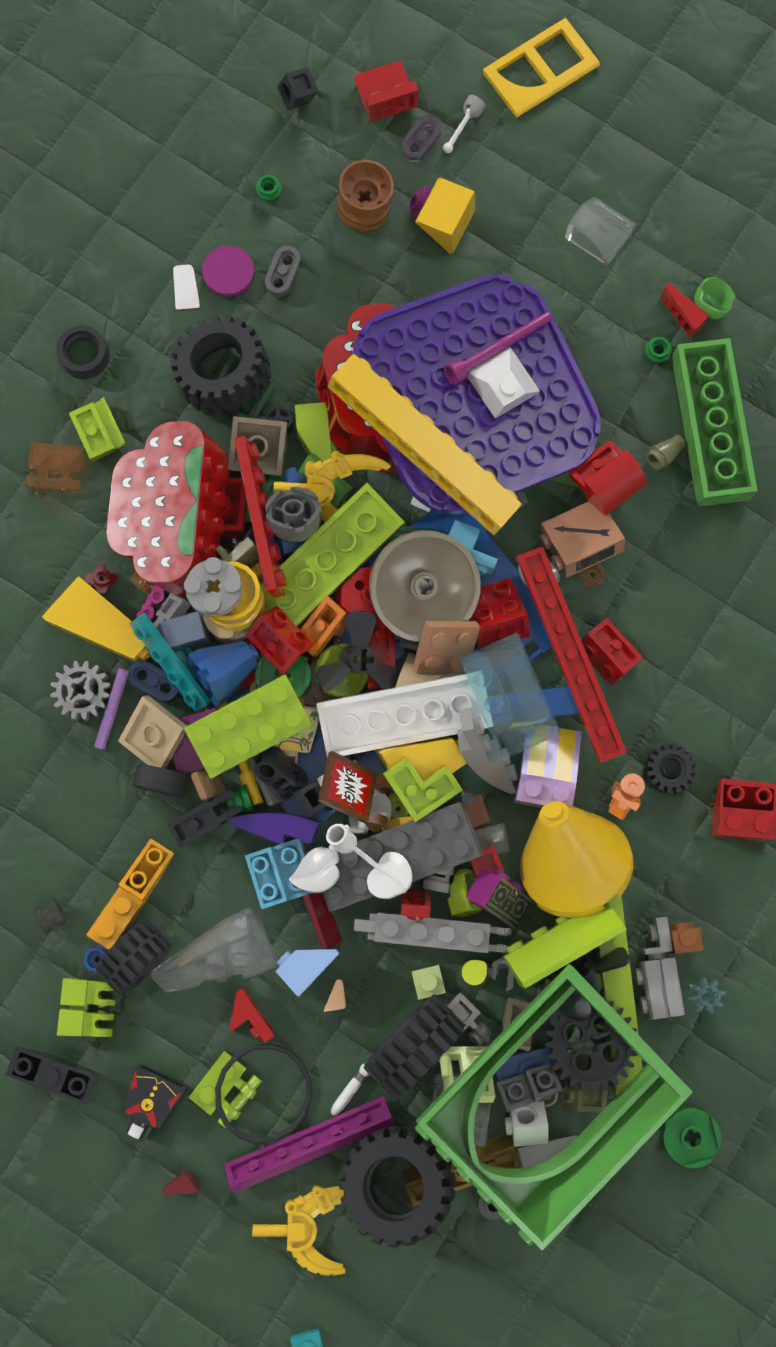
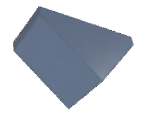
M199 612L158 623L160 634L172 649L212 644L204 618Z

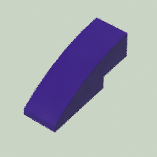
M280 812L247 814L233 817L229 824L279 844L285 843L288 835L309 844L315 843L323 823L307 816Z

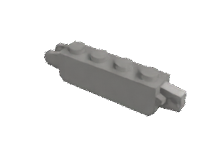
M385 913L370 914L369 921L359 919L354 921V931L368 932V939L375 942L488 953V951L508 953L506 948L509 946L490 945L489 936L490 933L508 936L512 932L510 928L490 927V924L423 918V920L414 921L407 919L403 915Z

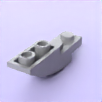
M471 707L461 709L462 729L457 730L460 753L471 769L489 784L507 793H516L514 781L518 780L515 765H509L511 760L507 748L502 749L498 738L490 740L488 734H483L485 731L481 717H475Z

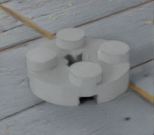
M212 557L197 564L190 571L184 582V589L186 590L188 601L197 612L207 616L217 614L220 616L231 612L239 604L242 597V579L238 571L230 563ZM211 582H220L218 585L220 591L218 593L214 591L211 593L207 592L209 589L208 585Z

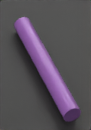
M118 668L94 745L96 748L103 750L106 748L129 674L128 670Z

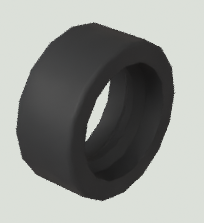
M78 325L71 327L61 335L57 342L56 352L58 359L66 372L75 378L90 379L96 377L104 371L109 363L110 353L108 345L101 333L91 326ZM83 339L94 341L99 350L95 360L83 366L75 365L69 360L68 350L75 342Z
M138 764L132 786L182 798L184 797L188 775L160 767Z

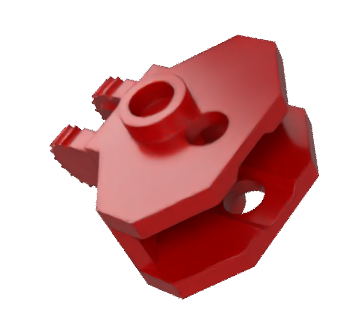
M372 567L360 568L335 591L334 601L347 613H372L376 617L375 627L383 630L386 626L378 618L370 599L369 580Z

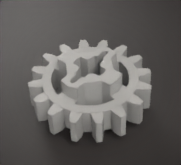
M74 661V668L72 669L64 665L65 673L62 675L56 672L55 674L59 678L58 683H51L56 692L51 693L50 696L53 699H58L54 706L57 709L63 708L61 714L66 717L71 713V718L75 721L78 720L80 715L85 721H88L90 713L98 717L97 709L99 707L106 709L107 706L103 701L104 699L108 700L110 697L106 690L112 688L110 683H104L108 678L107 674H99L101 668L97 665L91 669V664L88 661H85L83 667H81L79 662ZM77 674H83L79 678L72 679V677ZM97 683L99 687L98 696L95 695L94 686ZM65 686L67 687L68 696L66 698L64 697ZM78 687L86 690L84 695L76 691ZM91 703L88 707L79 708L81 704Z

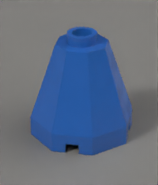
M244 641L198 649L188 655V662L196 680L200 685L204 686L206 689L204 693L216 707L225 703L258 666L256 660L259 659L252 644L248 646Z

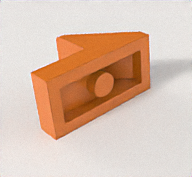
M325 596L301 628V631L314 644L308 652L316 657L333 635L342 636L344 633V618L348 613L329 596Z

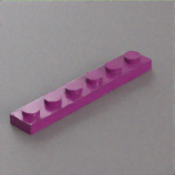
M382 1096L224 1164L233 1194L365 1138L380 1129L395 1125L385 1097Z

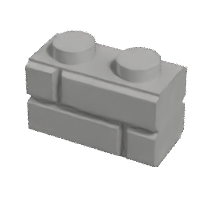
M675 957L638 961L639 968H635L634 972L637 985H642L643 996L639 997L642 1014H646L647 1019L650 1020L685 1015Z

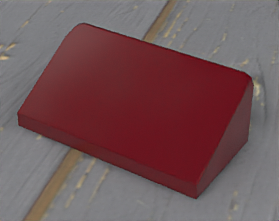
M312 892L304 895L303 899L321 948L326 949L341 943L340 931L333 912L328 910L323 892Z

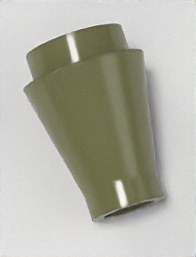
M675 435L666 441L650 447L649 452L646 453L649 465L655 470L666 469L680 451L686 447L684 439L680 435Z

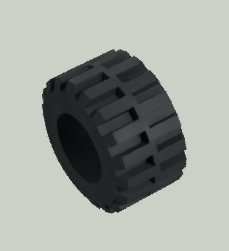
M149 920L142 921L124 934L99 961L95 972L119 996L128 994L163 961L170 952L172 944Z

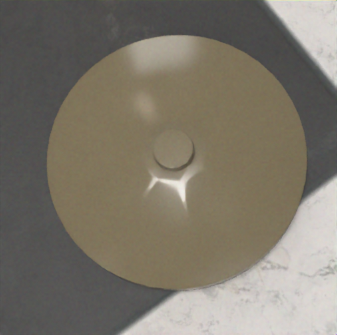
M413 531L394 539L378 555L370 574V599L378 618L388 629L402 638L420 642L425 621H468L471 618L480 596V574L470 552L456 539L437 531Z

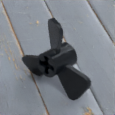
M349 612L346 614L344 621L351 645L342 649L339 661L322 665L317 669L316 678L320 688L323 691H331L350 672L368 674L381 690L395 688L399 678L398 670L392 666L377 662L374 650L368 647L376 624V617L370 612ZM354 656L361 658V664L358 662L353 663Z
M618 947L595 963H593L589 956L582 955L570 962L569 965L573 966L599 993L603 987V979L600 973L624 967L630 962V958L624 947ZM567 965L553 973L559 974ZM576 990L560 1005L562 1013L569 1018L585 1021L589 1020L593 1015L592 1006Z

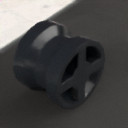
M277 406L268 411L265 420L287 422V436L290 435L293 430V422L288 409Z

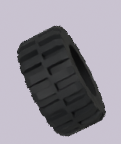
M399 1125L380 1129L360 1140V1143L353 1147L348 1154L349 1159L344 1162L341 1170L344 1173V1177L339 1180V1189L344 1190V1196L340 1198L342 1207L347 1206L350 1214L347 1215L350 1223L355 1221L360 1226L357 1231L363 1237L367 1234L372 1236L371 1242L378 1245L386 1242L388 1247L397 1248L401 1244H404L406 1247L414 1245L417 1241H423L430 1236L448 1216L451 1210V1202L454 1200L456 1190L453 1189V1183L456 1182L455 1172H451L450 1169L452 1162L451 1160L447 1162L436 1151V1146L431 1142V1139L426 1141L416 1131L415 1127H399ZM398 1156L405 1158L421 1174L424 1184V1195L420 1204L408 1213L400 1214L390 1211L381 1204L375 1194L373 1187L374 1171L380 1162L389 1157Z

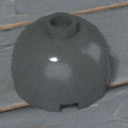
M291 487V491L282 493L281 489L275 492L266 503L267 523L273 534L283 541L293 543L309 539L317 531L321 523V506L318 502V497L306 488Z

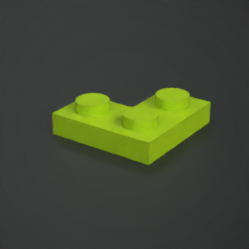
M405 758L383 773L414 822H417L462 791L459 783L446 765L423 781L408 758Z

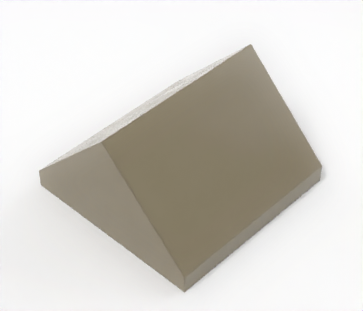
M233 416L228 463L229 471L241 472L234 439L245 436L252 444L255 443L258 448L260 458L257 459V464L263 474L282 476L287 454V422Z

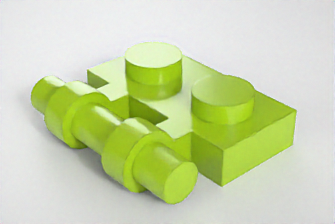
M226 1050L188 1097L210 1116L216 1110L215 1087L222 1068L233 1057ZM239 1060L227 1071L221 1087V1106L230 1123L232 1120L238 1119L241 1115L240 1110L249 1098L253 1099L257 1094L256 1089L262 1082L255 1074L251 1076L248 1082L242 1079L241 1076L247 1067ZM236 1086L240 1092L230 1103L225 1097L232 1087ZM219 1118L218 1122L225 1127L221 1118Z

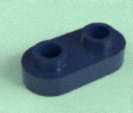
M137 661L129 667V682L161 702H171L179 695L180 691L168 680L165 671L146 661ZM141 672H147L145 680H139L138 676ZM164 685L171 686L169 693H162Z

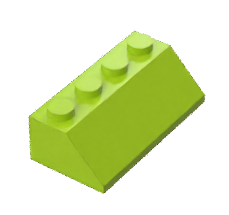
M606 903L603 905L604 910L593 915L579 918H557L556 922L558 925L549 930L546 926H543L531 933L532 940L525 944L519 940L507 947L508 953L503 958L519 986L526 989L627 930L625 925L609 904Z

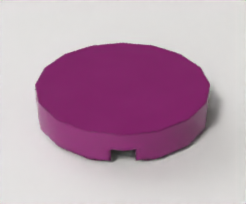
M231 245L221 246L211 251L205 258L202 267L203 278L209 290L225 298L245 293L252 285L255 276L253 261L248 253L241 248Z

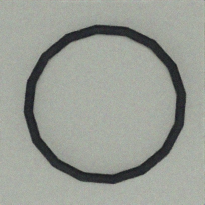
M273 1043L255 1044L237 1052L222 1068L215 1087L217 1112L228 1130L239 1139L252 1143L276 1142L293 1133L306 1117L312 1100L311 1077L304 1062L290 1049ZM272 1049L287 1054L299 1065L306 1080V1100L300 1116L288 1129L275 1136L256 1138L241 1133L228 1121L221 1106V1087L227 1071L238 1058L253 1050Z

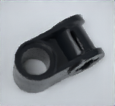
M276 746L262 751L254 768L255 776L282 800L289 799L294 791L302 789L309 782L306 772L294 763L282 749Z

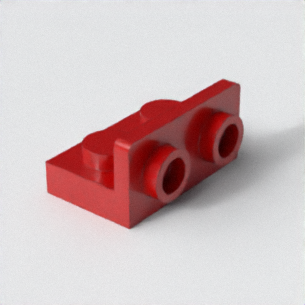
M277 606L262 613L246 634L248 639L283 675L289 672L299 658L314 646L307 635Z
M608 618L581 639L590 663L610 685L615 684L643 659L641 654Z

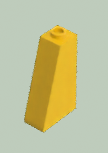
M79 576L42 616L51 626L130 661H145L151 656L150 651L142 640H139L134 634L133 628L130 625L132 621Z

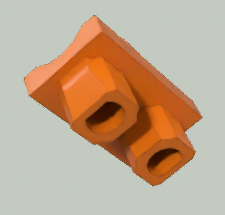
M629 773L622 778L620 783L615 782L612 787L613 798L609 803L610 808L608 812L624 820L630 808L637 811L641 804L640 795L645 789L644 780L640 775Z

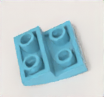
M294 839L245 856L261 909L312 893L296 887L289 881V878L297 870L302 859L307 855L303 841Z

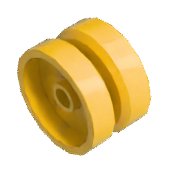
M228 562L235 567L242 579L241 600L231 612L219 616L217 614L208 617L222 629L241 631L253 626L265 609V594L256 574L248 566L239 562ZM211 582L208 585L209 589L207 592L211 593L214 591L218 593L220 591L218 587L220 582Z

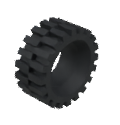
M218 315L211 316L210 323H206L204 319L197 321L200 327L195 330L192 326H189L186 329L188 336L184 338L180 335L177 339L180 348L173 347L171 354L175 360H170L171 368L174 371L172 372L174 379L189 404L191 403L198 412L202 409L203 413L210 417L214 411L218 418H225V412L227 411L230 412L231 416L239 415L238 408L243 407L245 411L252 408L249 402L255 400L258 403L261 400L262 396L259 391L266 392L269 387L266 379H271L270 360L254 328L250 324L247 326L245 321L240 318L234 322L233 317L225 315L224 321H220ZM224 348H236L242 352L239 366L227 377L218 380H208L198 376L199 365L211 353Z
M433 994L390 1035L384 1044L370 1057L363 1068L396 1100L407 1092L451 1047L450 1045L457 1040L466 1025L436 994Z

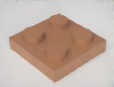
M425 621L413 665L415 672L467 673L480 629L476 621Z

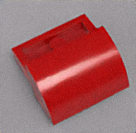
M610 440L595 450L582 464L568 471L569 478L586 493L587 500L604 516L646 485L645 474L634 456L627 449L623 452Z

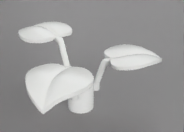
M375 789L370 812L385 815L389 822L393 810L392 804L385 794ZM349 816L351 827L342 824L331 826L326 834V840L330 844L329 849L318 847L311 850L302 859L297 870L289 878L292 884L307 892L319 893L330 889L340 876V871L335 865L339 862L338 851L342 854L354 851L374 867L368 875L367 885L369 891L378 898L390 899L405 893L411 886L413 876L409 862L399 853L387 852L377 863L357 847V838L353 833L366 834L369 828L366 824Z

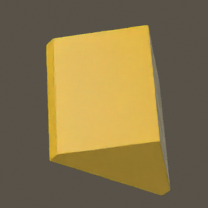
M438 178L415 223L448 253L453 254L476 211L475 191L443 178Z

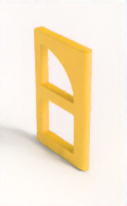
M564 18L485 67L483 74L514 116L518 118L599 67L600 62L569 21ZM561 33L582 61L556 77L535 49ZM524 56L545 84L536 87L519 86L506 80L498 72Z

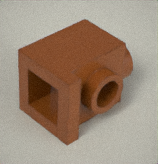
M693 922L669 925L673 950L669 953L679 954L704 950L700 927H694Z

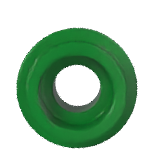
M264 175L258 180L256 193L262 200L273 201L281 194V183L276 177ZM268 187L273 188L272 191H265Z
M663 337L652 338L645 347L647 358L654 363L667 361L672 353L671 344ZM654 349H661L662 354L655 353Z

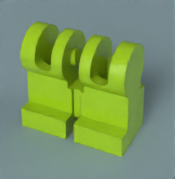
M63 978L60 1005H70V1008L64 1007L59 1010L57 1036L111 1037L113 1028L100 1027L98 1021L114 1020V1014L106 1013L104 1010L89 1012V1004L98 1005L100 1008L114 1006L116 999L103 998L101 996L102 991L114 990L105 981Z

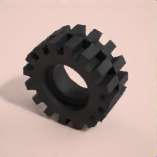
M675 743L671 745L664 744L648 755L649 757L644 763L646 765L644 774L647 775V778H645L647 783L650 782L652 784V789L659 790L658 793L673 795L690 787L689 785L695 780L694 775L697 774V769H695L697 762L692 759L691 756L693 754L691 751H686V747H679ZM665 759H673L680 765V775L674 780H669L661 774L660 765Z

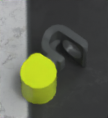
M504 958L496 959L491 967L481 960H469L462 967V977L471 985H479L487 977H490L491 980H496L500 969L508 968L506 987L504 989L507 992L513 988L514 975Z

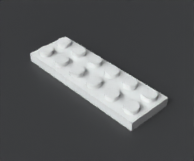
M483 671L323 701L316 704L327 758L330 751L345 756L458 734L457 730L462 729L460 710L468 707L472 708L475 717H481L484 729L494 727Z

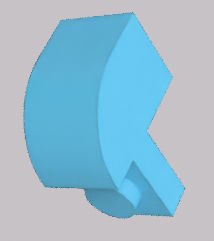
M455 520L449 536L463 544L476 562L480 575L485 576L486 573L492 575L498 559L474 550L480 529Z

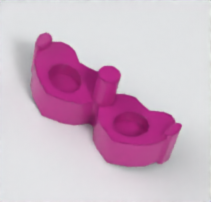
M158 586L151 588L146 604L142 605V609L137 613V617L145 613L150 620L155 618L153 606L165 601L163 589Z

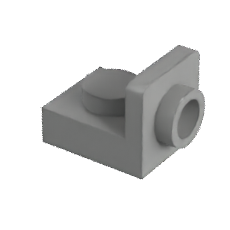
M667 917L651 918L652 924L649 925V936L651 942L655 941L656 947L641 948L640 953L641 955H648L649 960L665 958V952L673 951Z

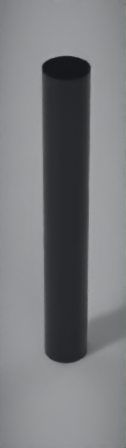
M456 779L462 788L458 796L465 804H471L474 800L473 795L461 780Z

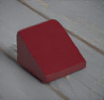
M187 1169L166 1184L162 1189V1193L164 1195L197 1193L201 1186L191 1170Z

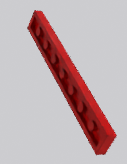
M543 546L517 556L516 560L598 762L602 763L627 753Z

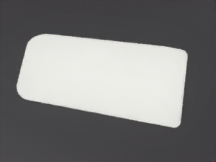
M191 265L175 266L173 268L176 309L199 308V297L193 267Z

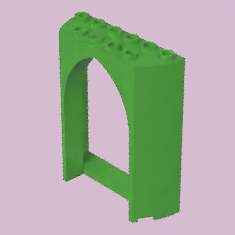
M568 964L416 1120L418 1125L415 1129L426 1141L431 1138V1142L436 1146V1151L447 1162L451 1160L460 1176L467 1183L472 1182L478 1189L479 1195L489 1205L492 1202L497 1208L498 1214L509 1225L514 1222L520 1228L518 1234L529 1246L535 1243L543 1251L693 1092L573 966ZM576 990L647 1065L568 1147L554 1157L539 1164L523 1168H500L480 1162L475 1150L474 1120L479 1100L486 1085L497 1070Z

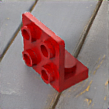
M401 61L354 75V81L369 122L418 107V88L416 82H409Z
M508 578L481 586L478 604L469 619L470 621H476L480 626L475 643L478 652L530 637L528 614L512 579Z

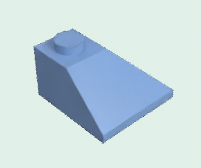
M337 949L295 950L292 954L287 951L276 962L280 966L276 973L299 997L340 952Z

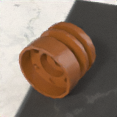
M371 160L355 161L345 167L340 175L337 212L339 218L347 227L355 231L369 232L384 225L389 217L394 183L391 174L383 165Z

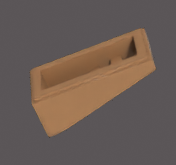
M196 771L191 775L200 799L204 802L209 799H215L226 791L219 775L211 779L207 771Z

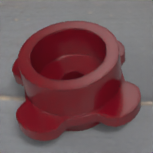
M98 564L92 573L86 574L85 582L102 595L107 593L111 586L118 582V577L116 574H111L107 570L106 565Z

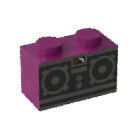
M482 868L466 898L496 919L516 929L532 899L523 893L525 891L523 886L512 880L508 883L510 877L503 872L495 869L494 873Z

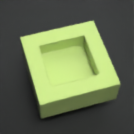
M439 965L411 971L418 1000L431 997L433 994L446 993Z

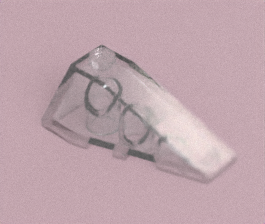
M247 908L220 921L151 972V977L166 993L199 987L201 982L217 979V982L221 983L226 982L227 977L243 974L244 978L253 977L277 967L278 964L276 963L277 958L263 924L253 911Z

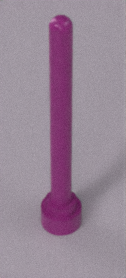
M545 312L464 361L453 360L446 364L444 372L447 379L454 385L465 380L469 370L552 320L551 313Z

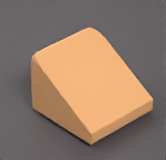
M336 980L324 1012L345 1009L346 999L343 980Z

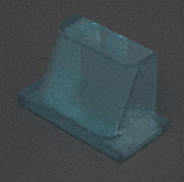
M518 633L503 638L460 659L491 737L503 742L509 752V756L561 735Z

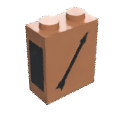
M589 501L541 523L540 542L545 550H550L553 555L551 559L556 570H562L566 578L624 552L625 538L610 513L604 516Z

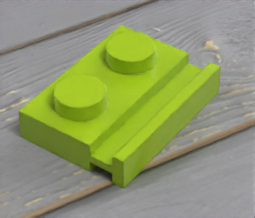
M104 397L96 403L92 402L69 413L91 462L114 453L121 447H127Z

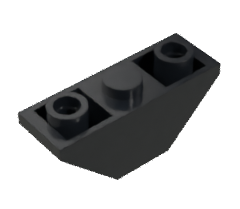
M21 1047L15 1048L5 1074L11 1078L85 1105L88 1104L98 1077L77 1063L49 1053Z

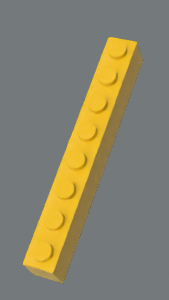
M353 354L332 375L328 384L330 390L493 535L498 532L522 505L514 492L501 486L491 472L483 470L470 453L463 452L450 435L442 433L434 426V422L430 417L417 411L413 403L406 396L398 394L386 378L379 377L366 360L359 359Z

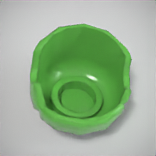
M715 277L706 278L697 288L694 295V303L708 314V318L715 320L725 317L732 309L731 305L735 300V294L731 287L723 280Z

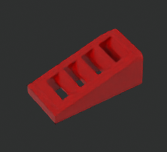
M668 283L664 287L660 298L688 337L692 339L704 326L708 314L672 284Z

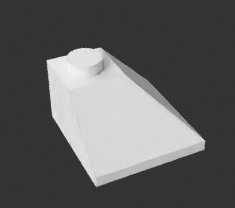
M510 347L469 370V374L466 375L495 419L540 392Z

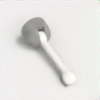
M469 95L463 106L465 117L450 141L443 145L445 153L452 152L453 144L468 120L479 117L486 108L485 103L479 97Z

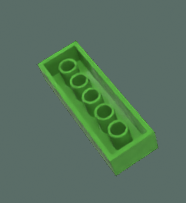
M731 339L678 344L672 355V362L697 507L749 501L758 490Z

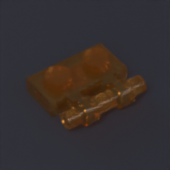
M31 442L27 468L30 471H37L36 477L26 476L25 486L35 487L36 490L45 491L46 488L59 489L60 492L67 493L70 490L79 491L81 486L80 480H72L71 478L72 474L83 475L85 448L83 446ZM48 472L61 473L60 479L48 478Z

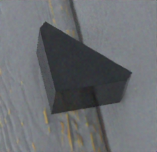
M317 779L294 793L309 817L327 806L318 801L321 787Z

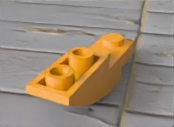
M150 839L119 883L118 890L86 936L109 950L121 938L125 930L129 929L165 872L174 853Z

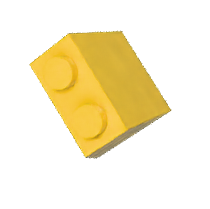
M447 736L374 750L387 770L408 758L422 781L445 765L453 773L467 764L460 753L459 740Z

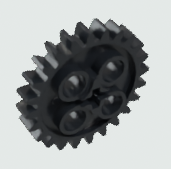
M610 1000L608 1004L612 1008L614 1005V1001ZM593 1007L592 1017L585 1021L569 1018L562 1011L556 1009L555 1013L559 1019L557 1021L548 1020L554 1028L553 1031H544V1034L551 1037V1041L543 1043V1046L552 1048V1052L548 1053L545 1057L547 1059H555L556 1062L550 1068L552 1070L559 1068L562 1070L558 1076L559 1079L562 1080L569 1076L568 1086L573 1087L579 1081V1090L584 1091L587 1084H589L591 1091L596 1092L598 1084L601 1085L603 1090H608V1081H611L614 1085H619L618 1074L625 1078L628 1077L624 1067L634 1068L635 1065L629 1060V1057L638 1056V1054L631 1050V1047L608 1023L604 1032L598 1033L595 1031L593 1022L600 1015ZM621 1007L615 1011L621 1016L624 1009ZM631 1017L623 1018V1020L628 1024L631 1021ZM570 1025L578 1027L580 1032L579 1038L574 1042L569 1041L566 1037V1029ZM615 1034V1039L595 1044L594 1051L591 1048H582L571 1053L567 1052L568 1047L588 1042L589 1035L591 1039H599ZM607 1045H612L616 1050V1057L611 1062H607L602 1053ZM581 1053L585 1054L589 1059L588 1067L584 1070H579L575 1066V1058Z

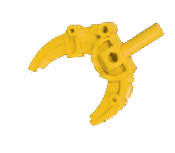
M334 451L331 454V458L327 460H320L315 463L309 461L305 464L307 483L274 482V493L281 489L282 493L291 491V487H301L310 490L318 497V502L321 506V520L326 522L339 510L331 503L335 493L332 480L338 476L342 479L352 475L354 470H388L391 464L370 455H344L339 451Z
M319 1185L313 1186L312 1191L303 1197L300 1195L294 1200L289 1199L286 1201L287 1225L253 1224L252 1237H287V1250L292 1252L294 1258H297L296 1262L301 1267H306L312 1273L317 1274L318 1272L320 1275L325 1276L345 1274L343 1263L326 1258L312 1245L317 1235V1226L314 1218L320 1213L324 1215L335 1209V1205L341 1204L340 1198L344 1196V1190H340L339 1186L323 1188Z

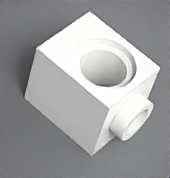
M544 1101L535 1102L510 1111V1117H505L506 1134L512 1135L514 1147L548 1143V1121Z

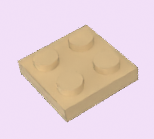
M149 695L142 696L118 742L147 765L166 769L186 733L184 728L187 725Z

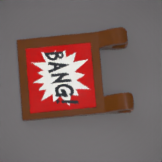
M330 751L318 801L366 824L371 831L379 832L381 827L387 828L388 818L385 815L370 812L374 790L376 789L378 792L386 794L388 788L392 790V787L384 775L377 774L334 751Z

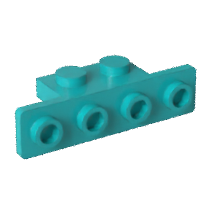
M145 613L132 621L130 625L133 628L134 634L139 640H142L150 651L151 657L166 672L168 680L181 692L186 704L192 707L195 712L207 706L211 701L195 681L194 673L188 662V655L192 653V650L189 647L172 649Z

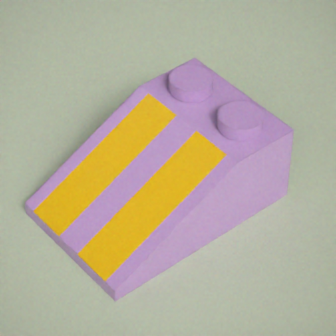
M527 722L514 803L542 808L549 802L559 801L573 806L582 732Z

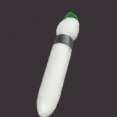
M366 1062L360 1066V1071L355 1074L354 1078L351 1079L334 1102L331 1109L333 1116L338 1115L346 1107L367 1076H369L363 1068Z

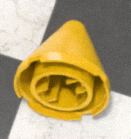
M552 801L542 807L520 859V877L528 896L542 910L555 916L566 918L585 917L604 910V904L615 896L619 898L623 894L632 876L633 854L625 834L610 820L559 801Z

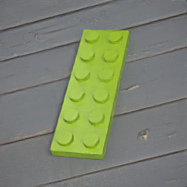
M366 483L280 566L287 581V585L284 586L285 596L274 598L266 592L264 582L261 584L265 594V609L263 613L277 606L299 627L316 610L325 596L330 597L406 523Z

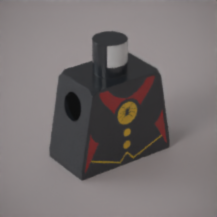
M141 1063L136 1065L122 1108V1113L133 1118L126 1133L142 1140L148 1126L159 1130L187 1091L188 1086Z

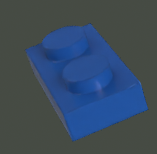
M549 1047L512 1055L497 1070V1081L501 1082L521 1075L527 1070L551 1063L552 1059L545 1057L550 1053Z

